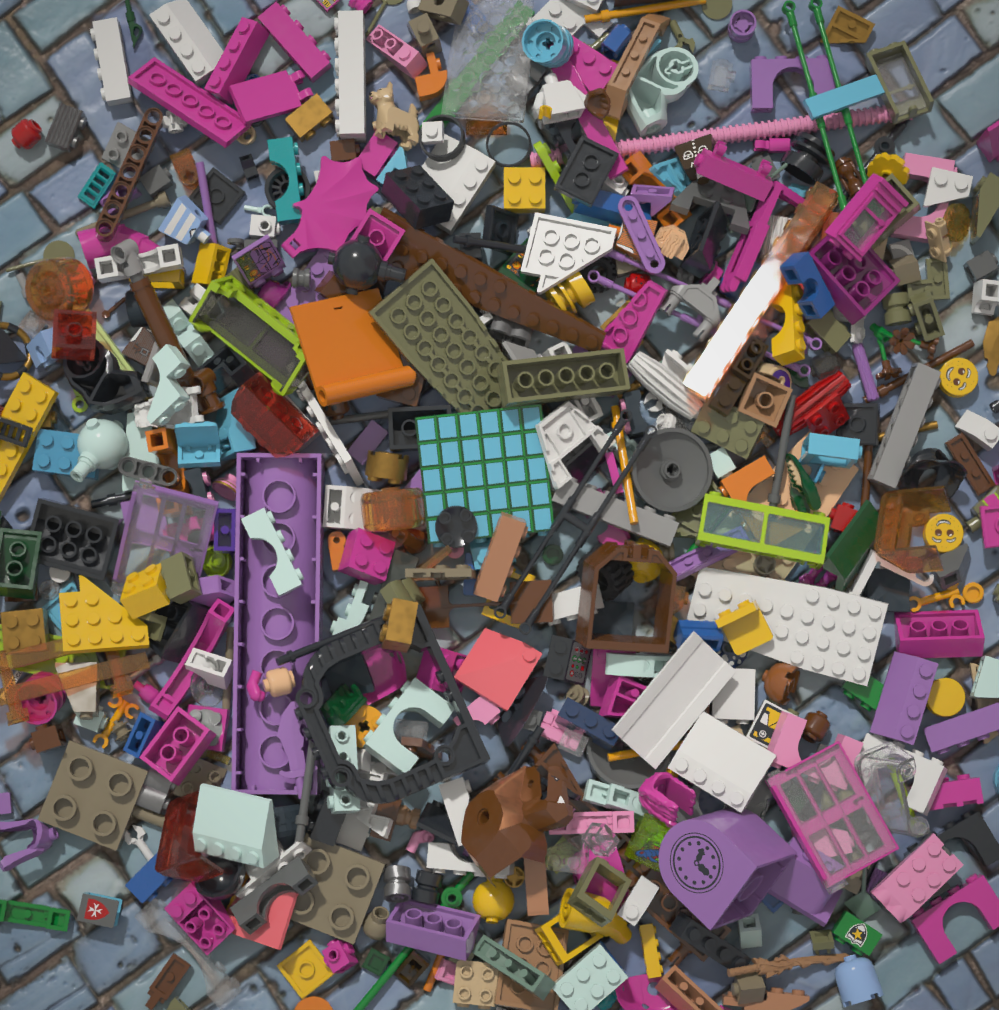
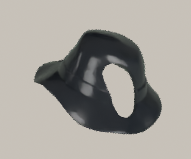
M926 448L912 456L909 467L899 479L898 489L902 497L914 505L941 503L950 499L956 493L968 473L961 463L950 461L940 449ZM934 469L937 472V476L929 496L924 497L918 491L919 479L926 470Z

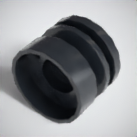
M798 132L795 137L796 140L791 143V147L795 151L787 150L780 160V165L782 166L784 163H787L788 166L784 169L796 179L815 186L824 174L821 167L826 168L829 166L824 143L813 135ZM831 149L832 156L834 158L835 152Z

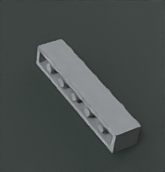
M919 362L912 363L867 477L868 480L889 489H895L898 486L902 471L910 461L911 456L909 453L911 448L918 441V436H916L918 430L925 423V412L932 405L934 389L936 390L941 382V378H939L940 371Z
M572 477L562 487L556 489L552 503L563 507L569 496H572L578 487V480ZM586 483L571 510L592 517L594 512H597L609 491L601 493L596 491V486ZM614 494L601 514L602 517L599 521L669 548L679 525L675 521V517L668 514L660 516L655 514L657 510L645 506L642 509L636 506L638 524L631 525L626 498L622 501L617 499V495Z

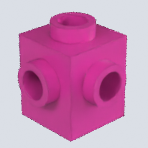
M334 939L327 944V948L322 950L324 962L331 969L332 973H344L359 963L354 954L355 949L353 945L346 941Z

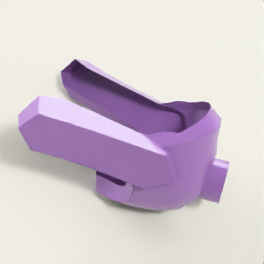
M37 819L0 822V832L32 830L34 835L33 841L27 846V849L7 855L0 861L1 870L3 872L9 871L19 864L46 852L52 846L53 841L59 838V832L56 827L49 828Z

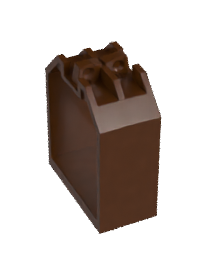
M624 540V545L606 541L584 560L575 641L588 649L653 653L669 652L677 572L659 550H655L647 544H636L630 540ZM610 560L657 563L661 568L653 637L592 633L599 570Z

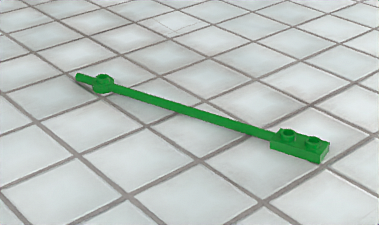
M467 871L466 875L462 877L455 887L445 888L440 896L442 902L440 906L458 907L462 902L461 892L473 879L474 874ZM450 894H454L456 897L453 902L448 901ZM405 946L353 1010H364L414 948Z

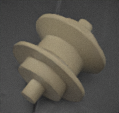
M573 685L567 691L566 699L569 697L585 706L589 700V691L580 685Z
M115 720L113 722L115 726L112 727L113 730L110 734L115 733L117 735L115 742L118 740L121 742L125 740L127 742L132 729L128 730L126 727L128 721L118 723Z

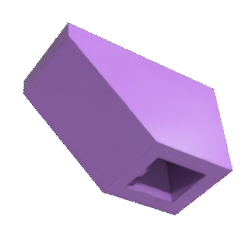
M220 575L198 578L202 595L191 599V601L212 607L218 598L230 604L234 600L235 581Z

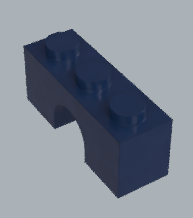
M567 697L555 719L557 723L572 731L577 729L588 734L593 739V743L611 752L619 738L612 731V728L616 725L615 723Z

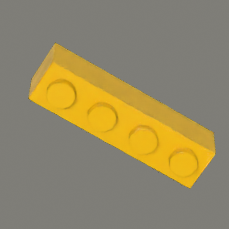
M653 923L638 925L647 978L661 977L663 967L659 964L661 955L660 952H657L659 944L658 939H655L656 926H653Z

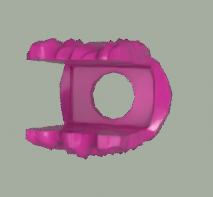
M655 772L650 778L645 779L638 789L640 804L649 814L664 822L670 828L677 824L675 821L678 818L677 812L679 807L690 816L694 813L693 806L696 804L695 791L668 772Z

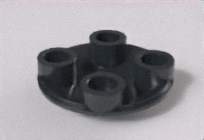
M450 506L438 515L435 522V532L438 539L444 545L452 548H461L474 540L477 533V521L473 513L467 508Z

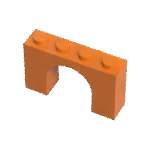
M164 427L145 431L148 452L156 454L163 466L171 467L179 473V484L168 489L190 494L189 483L185 479L183 472L186 471V468H178V444L175 430ZM169 472L165 475L166 483H171L174 480V473ZM156 497L159 511L162 498ZM166 500L163 515L169 517L180 516L183 503ZM187 505L185 515L193 514L192 506Z
M764 455L719 482L721 486L718 488L723 497L747 501L749 491L772 477L775 472ZM729 506L732 513L740 517L742 521L740 526L744 533L750 534L753 539L752 542L759 543L763 522L756 520L749 513L748 509ZM783 517L776 522L767 523L764 543L778 546L806 530L807 526L803 520Z

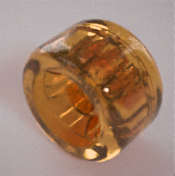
M61 256L42 260L30 269L26 277L25 294L31 309L36 315L44 320L57 322L76 318L86 312L93 300L94 284L90 272L83 263L72 257Z
M400 487L382 488V491L368 492L361 495L362 522L366 532L417 528L424 526L426 522L423 492L418 487L400 489Z

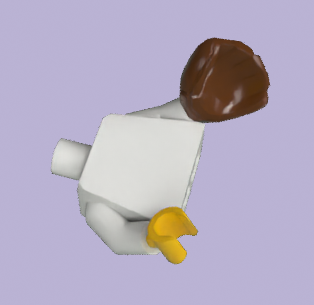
M551 73L544 77L546 84L542 86L540 92L536 95L533 109L539 115L538 119H542L543 124L546 125L580 118L585 107L593 116L603 120L609 114L611 101L606 91L602 88L591 90L585 95L573 86L571 81L559 82L556 74Z

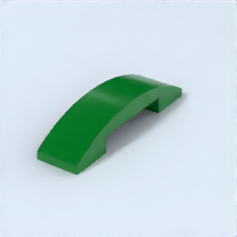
M0 899L1 922L32 925L65 932L68 930L71 910Z

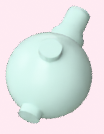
M96 418L86 422L77 440L80 456L78 457L77 465L70 472L71 477L75 481L82 482L89 473L96 469L113 470L118 467L119 461L125 457L128 449L127 436L121 422Z

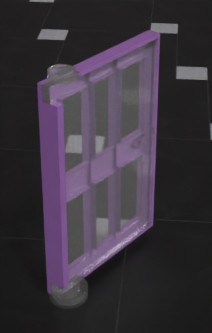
M146 478L140 479V481L135 480L111 585L112 593L121 596L126 577L129 574L145 570L151 564H159L160 561L181 551L193 557L197 577L200 578L219 501L152 485V481Z

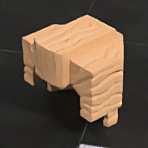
M669 225L659 228L654 236L664 256L669 257V259H672L674 256L680 260L684 259L689 250L684 230L675 225Z

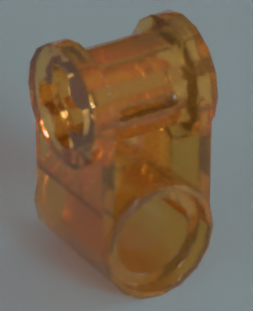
M189 147L169 155L185 188L195 190L199 185L196 163ZM192 175L193 180L189 182L188 176Z

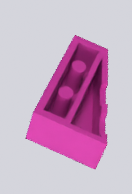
M623 676L610 678L599 715L604 718L621 719L647 686Z
M969 774L957 775V780L949 781V777H944L930 810L984 803L980 778L970 777Z

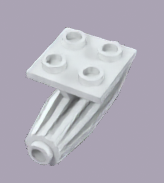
M667 349L662 363L639 351L627 365L629 371L643 387L668 408L689 420H692L693 417L697 419L703 403L688 385L695 384L700 377L698 374L699 370L691 363L688 365L681 360L683 357L675 350L670 351Z

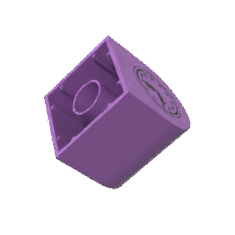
M730 807L674 825L661 842L659 868L661 876L672 894L709 930H713L752 915L797 852L758 815L747 809L741 813Z

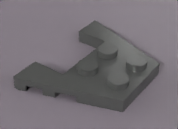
M711 179L704 185L698 184L697 180L692 181L672 201L669 209L688 215L692 202L709 208L715 201H719L724 212L733 215L730 230L747 235L750 228L744 193Z

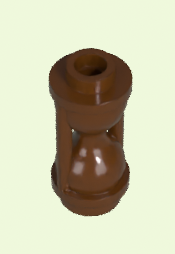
M842 157L835 162L840 181L852 199L863 186V182L853 160Z

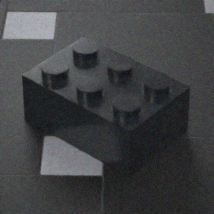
M420 165L385 174L381 193L415 230L450 221L454 200Z

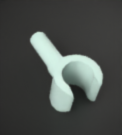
M269 204L263 207L244 205V210L272 216L264 213L266 208L273 209Z

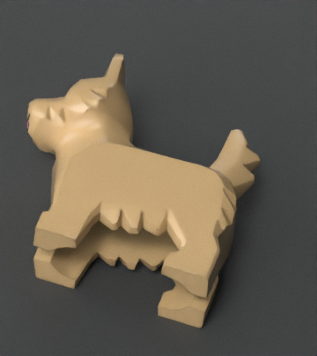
M391 82L388 83L386 88H380L377 92H370L369 101L377 109V130L374 136L384 139L386 132L392 136H399L402 140L399 147H402L405 151L412 149V145L416 146L419 141L418 131L420 126L417 120L418 111L414 104H410L409 112L397 108L394 104L393 84Z

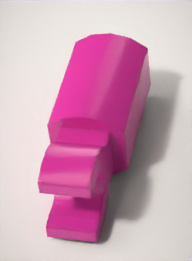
M769 138L768 141L755 140V143H753L754 151L785 153L787 150H790V138Z

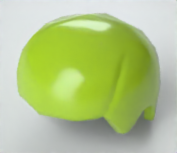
M214 546L208 548L203 565V570L207 576L220 575L223 577L227 575L233 564L231 554L214 553Z

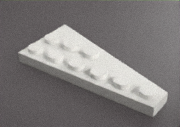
M293 362L286 366L289 372L286 375L288 378L291 377L296 368ZM300 373L297 375L296 379L294 380V383H296L301 377ZM303 380L298 386L297 395L302 402L306 400L308 404L306 409L311 418L316 417L318 422L315 424L323 439L327 442L345 475L349 473L358 487L364 481L340 438Z

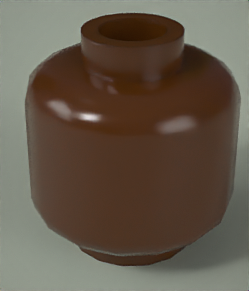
M821 711L807 713L804 718L807 722L801 737L810 743L823 741L831 726L827 720V715Z

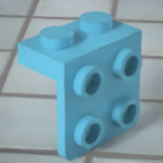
M205 421L202 423L184 422L175 425L178 444V468L221 466V443L217 423Z

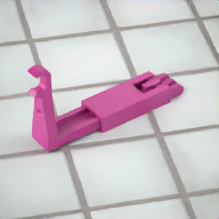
M774 181L765 201L759 200L753 217L749 221L750 228L748 234L741 233L724 273L720 291L722 293L734 292L737 290L739 283L747 281L770 226L767 223L778 198L813 217L824 216L827 206L821 207L819 212L812 208L813 198L805 200L782 183Z

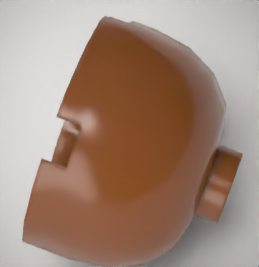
M782 662L773 665L770 670L764 672L762 682H764V691L770 700L783 706L789 703L791 699L787 697L790 692H795L799 682L800 671H797L799 667Z

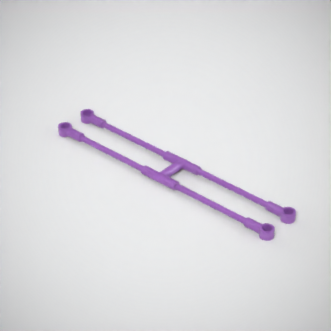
M614 249L603 256H609L620 262L624 261L646 271L643 264L626 257V255ZM591 270L587 275V280L590 283H599L610 289L614 288L631 297L637 294L601 276L597 270ZM663 273L655 275L675 285H688ZM590 274H596L597 279L592 280L590 278ZM716 296L719 306L734 310L781 331L782 326ZM675 310L671 313L680 318V320L697 328L703 322V317L699 314L695 318ZM713 328L710 332L741 346H744L746 343L717 328ZM804 335L805 344L812 351H817L822 347L821 339L817 337L810 338ZM813 341L819 343L818 348L812 346ZM765 352L764 356L775 360L772 357V353ZM794 362L784 366L797 372L800 377H807L811 371L807 364L800 365ZM805 367L807 374H802L800 369Z

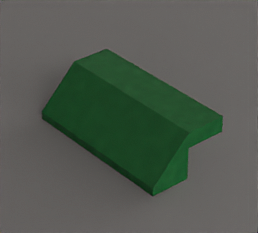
M868 500L863 503L825 555L823 569L838 576L835 589L841 592L848 586L865 562L870 550L876 547L884 534L886 523Z

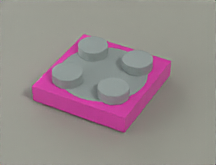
M188 704L187 713L217 734L207 747V750L224 752L230 710Z

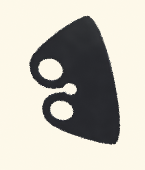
M547 676L526 680L523 685L525 688L524 695L520 699L515 698L513 701L514 704H520V708L515 710L514 706H510L508 710L511 711V717L507 722L502 721V716L506 711L503 710L500 713L501 718L498 719V729L506 747L514 741L535 708L546 686Z

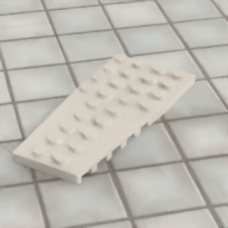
M710 567L699 570L687 620L715 621L719 618V613L730 609L732 612L738 609L737 604L745 600H749V602L756 600L773 634V638L751 649V651L804 670L864 686L868 685L888 603L827 587L795 583L782 579L778 580ZM721 627L724 636L723 641L729 642Z

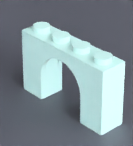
M416 677L411 682L408 680L400 689L403 692L399 699L394 697L388 705L390 711L387 715L382 713L376 721L378 727L374 732L370 729L363 739L366 743L362 748L398 775L410 771L419 758L396 739L393 731L395 718L403 712H416L440 729L455 710L450 703Z

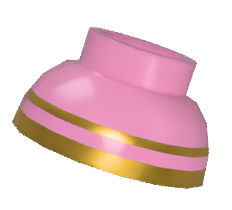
M226 474L225 477H220L212 483V488L217 494L227 500L236 501V476Z

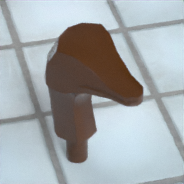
M396 525L392 531V536L400 544H403L410 554L416 555L427 546L428 535L425 532L402 525Z

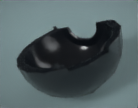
M209 855L200 864L195 874L194 884L197 892L210 900H225L234 896L242 888L246 878L245 864Z

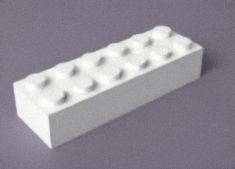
M363 10L338 11V18H334V29L336 30V36H338V38L334 39L336 56H338V58H335L336 76H339V79H335L336 96H339V99H335V111L337 117H339L338 120H335V130L337 137H340L341 140L354 138L355 143H367Z

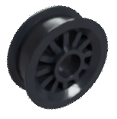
M277 168L270 173L264 187L268 203L274 210H276L275 197L279 196L278 199L284 195L282 193L284 187L289 186V177L288 180L285 179V176H288V174L282 168ZM302 172V175H298V179L303 183L304 196H301V201L305 200L311 193L309 180Z

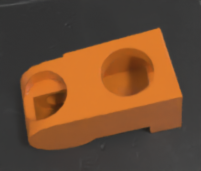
M334 531L328 536V547L333 572H338L347 540L340 531Z

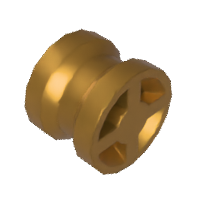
M514 866V875H507V879H504L505 883L512 888L521 886L525 879L523 870L518 866Z

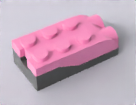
M929 833L869 892L898 923H902L914 914L964 864L954 854L949 852L934 833Z

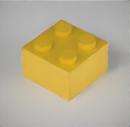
M504 167L505 210L514 213H545V167Z
M161 563L151 564L145 570L138 573L133 572L126 577L120 602L132 619L170 604V599L166 594V583L161 575Z

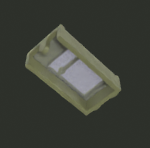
M905 40L893 42L886 47L875 48L866 53L865 66H867L871 76L877 75L885 91L881 98L893 124L932 112L934 100Z

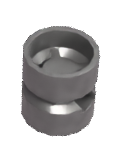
M402 865L386 867L383 870L384 883L386 884L384 886V900L391 903L409 901L411 899V887L409 886L411 882V869Z

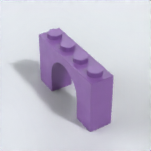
M819 55L816 58L805 56L814 91L817 95L835 89V82L827 55ZM757 56L751 59L749 64L750 113L772 112L773 82L779 75L786 72H796L805 77L799 56H796V59H787V56H776L775 59Z

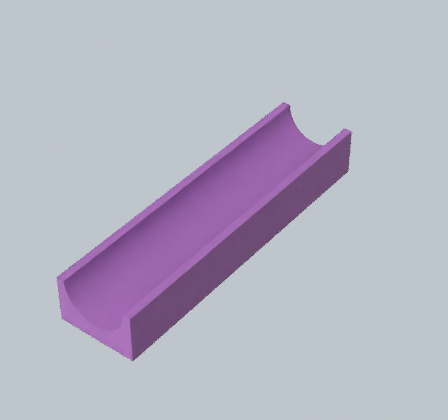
M237 453L231 790L242 793L298 795L296 779H289L279 774L281 770L284 772L290 771V767L282 743L277 737L282 713L291 701H295V696L301 689L304 669L310 658L317 651L296 659L294 663L288 662L281 666L277 665L275 659L285 655L289 650L295 651L323 639L325 458L322 454ZM262 508H265L267 512H272L276 520L273 525L276 531L281 530L286 540L283 542L286 550H291L295 558L292 563L295 569L299 568L304 576V580L301 581L303 586L281 597L278 595L269 577L277 565V553L274 547L264 540H252L241 521L242 518ZM280 667H285L288 671L291 670L296 686L293 687L290 694L273 697L270 692H265L262 680L266 679L267 671ZM252 670L263 673L258 684L260 690L265 692V699L262 702L253 701L246 688ZM321 680L320 683H319L321 689H322V680ZM310 697L308 698L307 704H310L312 702ZM301 725L300 727V733L302 734V736H304L302 729L305 728L304 725ZM304 736V745L301 750L304 751L306 763L309 740L307 741ZM315 760L314 763L318 769L313 773L310 795L321 793V763L319 760Z

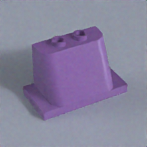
M793 836L788 844L797 854L768 893L824 927L843 892L842 889L838 888L843 880L825 889L799 841ZM816 850L829 874L844 867Z

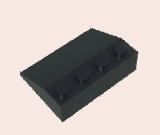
M38 498L30 531L42 532L39 564L104 581L124 519L47 498Z

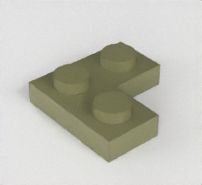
M935 258L925 259L926 279L906 284L908 298L930 290L934 301L949 300L947 262L945 263Z

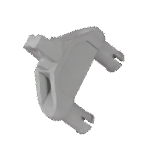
M713 277L707 285L702 282L701 285L673 286L670 289L669 297L659 309L664 312L670 306L665 313L667 316H670L678 304L684 302L703 317V322L692 334L697 338L703 332L698 340L704 342V339L712 329L719 327L721 324L716 299L717 293L714 291L720 281Z

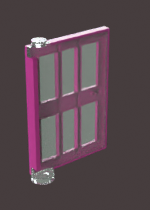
M839 741L782 772L778 768L767 774L769 776V779L765 780L767 786L829 895L848 885L845 878L899 849Z

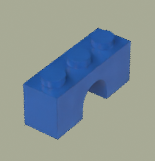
M809 252L793 253L779 267L788 285L803 284L804 294L797 303L806 320L821 319L835 305L831 293L827 289Z

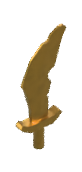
M999 316L988 322L983 339L984 358L988 361L986 366L991 376L996 375L999 365Z

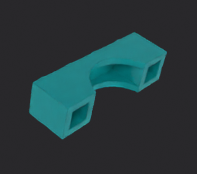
M292 137L267 140L271 165L282 168L289 176V186L286 193L275 201L278 224L280 226L299 223L301 211L292 208L293 203L301 201V196H304L303 183H299L298 175H302L301 165L296 163L295 156L299 155L298 143H294Z

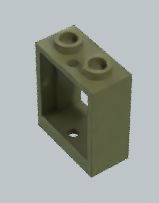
M597 856L588 862L567 903L597 925L603 927L612 921L632 880L626 877L622 871L612 867L607 860ZM595 872L618 887L608 909L585 893Z

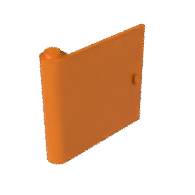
M379 288L358 292V295L347 294L289 308L317 399L323 407L413 386L416 380L414 369L408 365L403 366L398 349L368 314L371 309L382 301Z

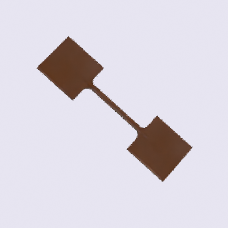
M552 580L523 581L514 595V600L509 605L511 609V624L525 622L533 608L535 609ZM510 582V592L516 582ZM448 586L419 587L426 598L422 602V609L431 629L450 628L449 613L453 608L499 606L502 603L451 604ZM552 593L539 611L540 614L534 623L553 622Z

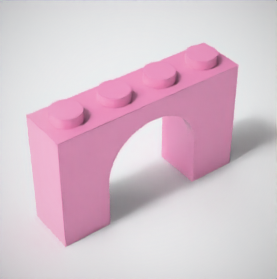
M905 153L902 158L905 160L904 166L910 169L909 179L928 183L932 167L957 172V167H954L955 160ZM948 203L937 204L933 213L923 217L912 216L892 233L890 237L928 243L924 221L934 223L938 217H942L945 221L949 220L951 208L948 207Z
M781 711L767 750L777 755L771 764L772 767L781 770L782 766L789 768L802 761L798 752V744L807 720ZM838 733L834 743L840 742L853 767H855L864 743ZM831 757L820 764L819 767L831 789L836 792L838 788L846 791L848 782L835 758ZM813 767L802 773L808 776L806 780L819 784L820 779Z

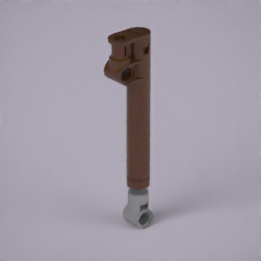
M126 239L111 248V257L116 263L121 265L126 277H130L132 283L129 286L132 292H134V297L159 349L161 350L166 344L175 346L188 361L157 293L151 285L149 277H144L142 273L144 269L137 256L139 253L137 243L132 239ZM190 366L181 378L176 379L181 387H201V393L197 394L199 415L211 413L226 405L224 401H220L217 395L215 385L216 374L210 368H203L193 372Z

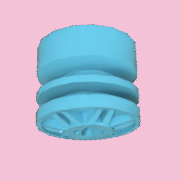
M540 19L532 22L527 26L522 37V47L527 57L544 67H560L568 62L573 54L574 42L570 32L552 20Z

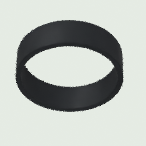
M444 114L433 116L426 122L449 121L456 124L461 130L460 142L448 154H431L425 150L422 143L421 127L419 131V144L430 159L437 162L450 161L462 152L466 142L465 132L459 121L454 117Z
M504 121L498 123L487 135V153L498 166L517 167L524 163L530 155L532 148L530 135L517 122ZM503 125L518 126L528 136V151L522 160L514 164L498 162L489 151L488 143L491 134Z

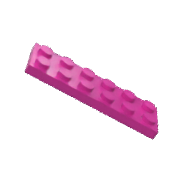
M155 57L128 77V84L224 148L228 147L251 128V124H243L237 111Z

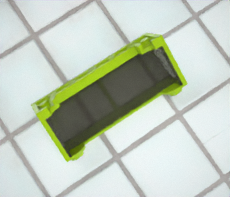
M232 275L210 282L188 321L199 332L211 331L271 379L272 390L280 396L292 394L309 374L295 325Z

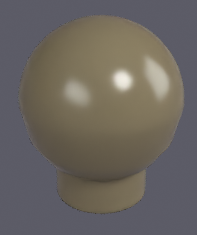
M375 907L363 920V931L370 939L382 940L386 938V920L389 917V911L385 907Z

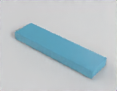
M875 74L804 99L802 103L812 121L882 96L885 91Z

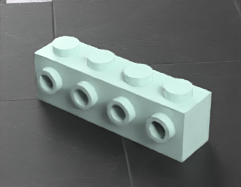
M355 725L329 726L327 729L340 759L348 760L358 770ZM338 773L335 775V780L338 783L346 782V777L344 774ZM328 779L326 780V786L330 789V796H327V807L331 809V814H348L360 811V799L352 796L346 789L335 790L329 784Z

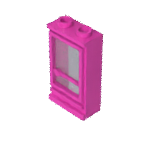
M873 173L825 231L830 237L828 241L836 248L840 247L843 250L841 253L850 261L855 259L861 262V258L904 207H907L909 203L883 177Z

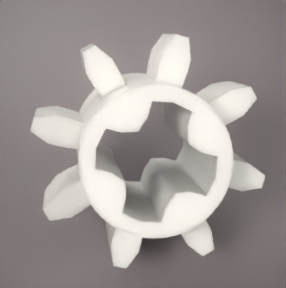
M169 110L166 111V116H163V129L168 128V133H181L184 131L183 127H187V122Z

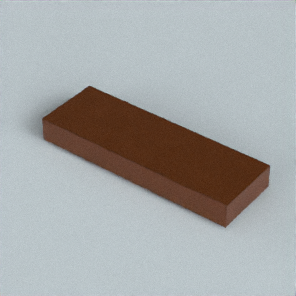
M963 432L944 443L954 461L961 463L968 473L965 478L976 496L996 486Z

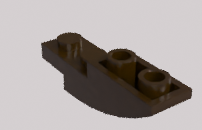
M753 335L748 338L716 388L708 407L723 417L728 416L744 386L751 379L767 351L768 345Z

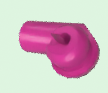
M252 670L246 688L253 701L262 702L265 699V692L260 690L258 684L263 673Z

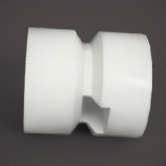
M196 283L189 291L190 296L185 297L178 306L191 316L206 289ZM210 292L198 312L203 311L214 298Z

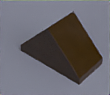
M414 949L393 975L410 988L431 962Z

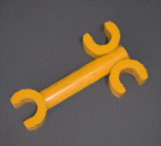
M959 583L946 588L945 591L921 598L917 596L909 597V601L914 600L917 603V606L910 609V611L916 612L923 605L949 598L948 606L950 608H954V599H958L960 604L964 605L965 600L960 595L957 587Z
M114 692L113 694L119 699L117 704L107 703L111 708H117L102 733L95 735L92 741L96 743L102 737L104 739L103 749L109 745L108 737L113 730L112 727L115 726L113 722L115 720L119 722L124 713L127 718L134 719V716L129 713L130 708L140 709L139 705L130 704L124 700L120 693Z

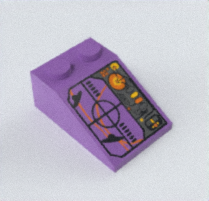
M268 234L231 256L250 288L261 287L266 283L267 278L280 275L284 272L283 268L286 267Z

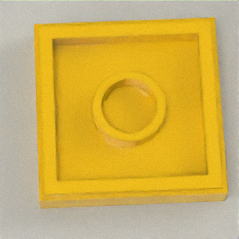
M311 939L277 965L301 999H304L335 974L327 967L324 962V956Z

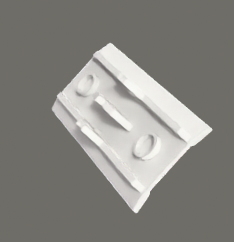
M693 631L612 728V731L649 765L656 769L731 679L736 670Z

